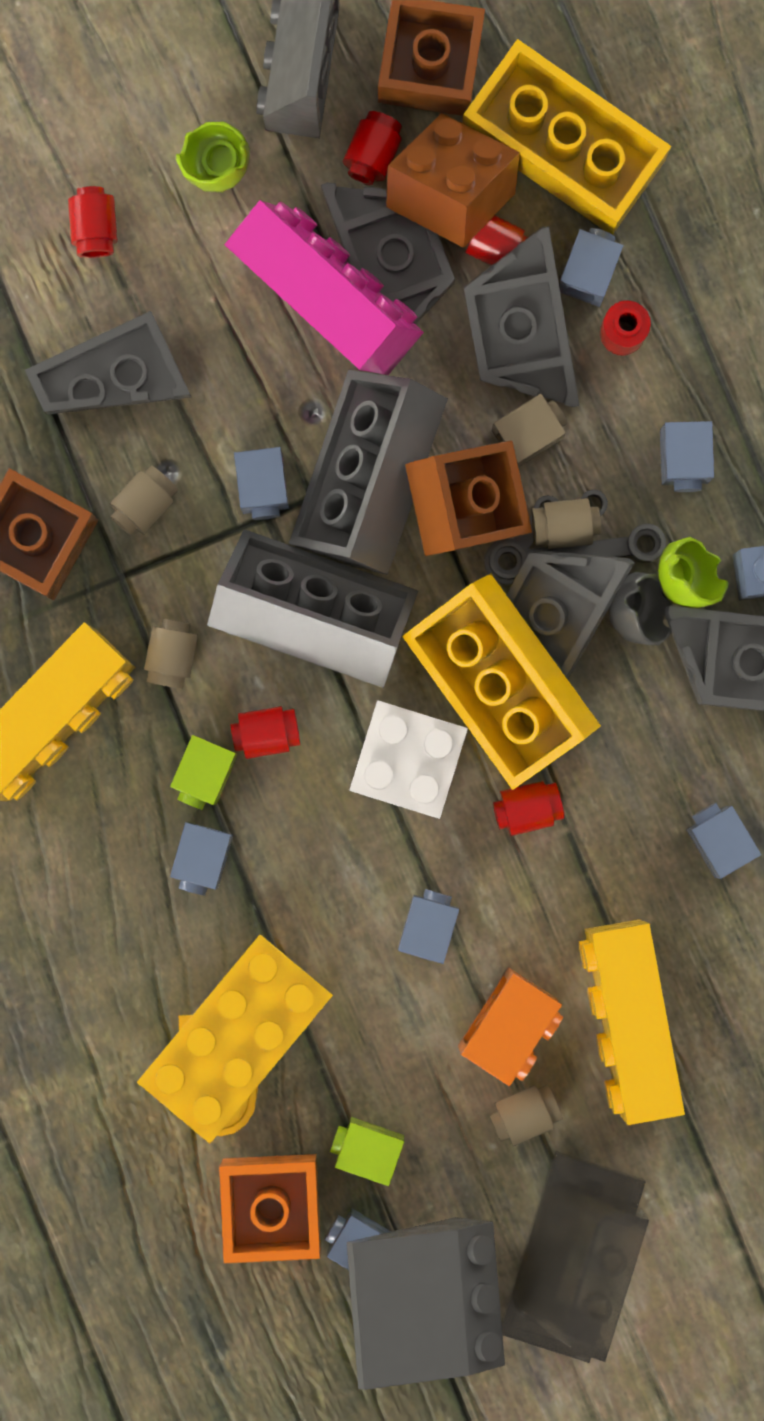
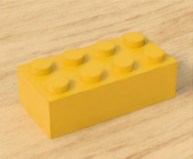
M519 39L515 41L463 114V124L520 152L518 171L612 235L664 164L671 149V145Z
M491 573L471 583L402 636L512 790L601 727Z
M85 622L0 709V801H10L13 798L18 801L36 783L32 775L41 765L44 766L46 764L48 767H51L69 748L64 743L74 731L85 732L101 715L96 708L107 697H112L114 700L118 698L134 680L129 674L136 667L95 628Z
M637 919L584 929L586 940L579 941V950L583 968L593 973L595 986L588 987L587 993L592 1015H595L596 1019H601L603 1033L596 1034V1043L600 1061L604 1062L605 1067L610 1066L612 1079L604 1081L609 1108L613 1109L614 1115L619 1114L627 1125L685 1115L650 923Z
M260 934L140 1077L137 1083L210 1144L333 995Z

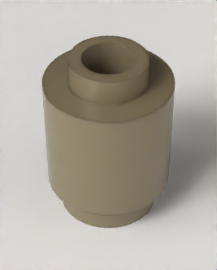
M150 465L144 473L138 471L109 503L115 510L110 517L129 535H132L136 530L145 535L174 503L172 497L178 489L162 472Z
M583 498L543 503V508L532 509L535 546L547 545L549 550L593 545V535L601 534L599 507H590L589 499Z
M163 618L162 627L152 626L144 670L148 671L147 682L183 689L185 678H190L198 638V634L189 632L191 623Z
M548 1084L538 1089L533 1085L495 1102L494 1105L497 1112L490 1115L500 1141L502 1142L509 1138L513 1147L554 1129L553 1124L563 1120Z

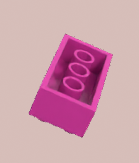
M259 200L224 245L359 370L389 375L424 333L413 323L417 315L400 300L395 299L391 301L380 292L384 285L364 268L359 271L347 262V259L350 257L348 251L329 237L325 240L313 230L317 226L316 222L301 209L295 207L292 210L281 201L277 205H273Z

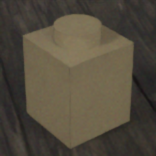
M539 394L494 422L491 431L499 443L513 441L519 468L561 442L566 434L563 426L567 424V420L554 400L547 403L543 395Z

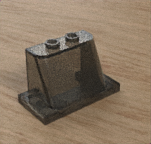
M554 1151L501 1321L503 1336L590 1363L591 1358L606 1362L649 1223V1219L639 1206L646 1183L644 1179Z

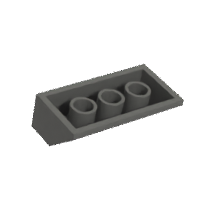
M348 370L289 544L356 568L388 575L413 503L405 464L428 458L448 398L409 378Z
M244 529L217 584L207 626L384 688L418 590Z

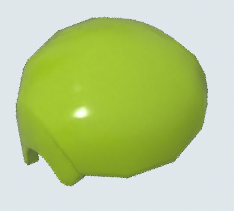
M206 122L193 130V132L185 134L184 145L181 153L176 154V161L183 176L191 184L206 192L222 193L233 188L245 175L250 160V147L239 129L226 122Z
M692 537L682 538L669 543L663 549L658 566L659 581L663 593L674 604L687 608H700L722 601L729 582L717 576V567L721 559L706 551L702 542Z

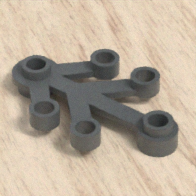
M599 490L585 492L581 499L594 496L601 501L602 507L599 511L601 517L608 506L606 496ZM549 495L542 496L536 501L533 509L539 508L544 502L559 500ZM531 515L529 519L532 533L515 536L514 539L506 538L495 541L486 551L484 566L487 574L491 573L497 583L511 585L528 554L534 550L607 557L632 556L638 562L649 563L661 556L666 546V538L659 527L653 524H642L637 526L628 537L593 541V545L549 550L547 547L529 549L534 542ZM646 536L653 541L651 552L644 553L638 549L637 540L639 537ZM503 554H511L516 560V566L511 570L502 569L498 563L499 557Z

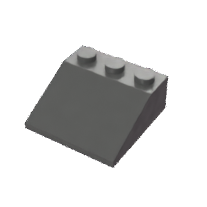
M340 0L272 1L270 23L277 25L275 42H266L263 68L270 70L268 87L260 86L256 109L257 114L263 115L265 131L320 139Z
M454 1217L347 1242L358 1389L368 1390L470 1376L505 1366L493 1221Z

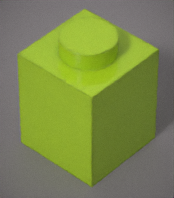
M192 735L170 785L171 788L180 791L177 800L200 810H203L206 803L217 806L238 754Z
M351 1117L347 1128L338 1126L330 1149V1153L338 1155L335 1168L389 1187L404 1144V1135Z

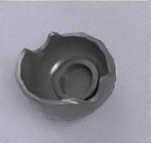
M644 572L628 574L609 607L611 624L619 635L627 641L645 645H660L671 634V629L664 625L663 619L665 607L673 606V604L663 594L659 578L656 574Z

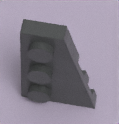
M151 311L25 369L46 415L192 398Z

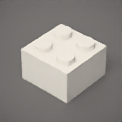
M377 700L349 791L440 819L468 728Z

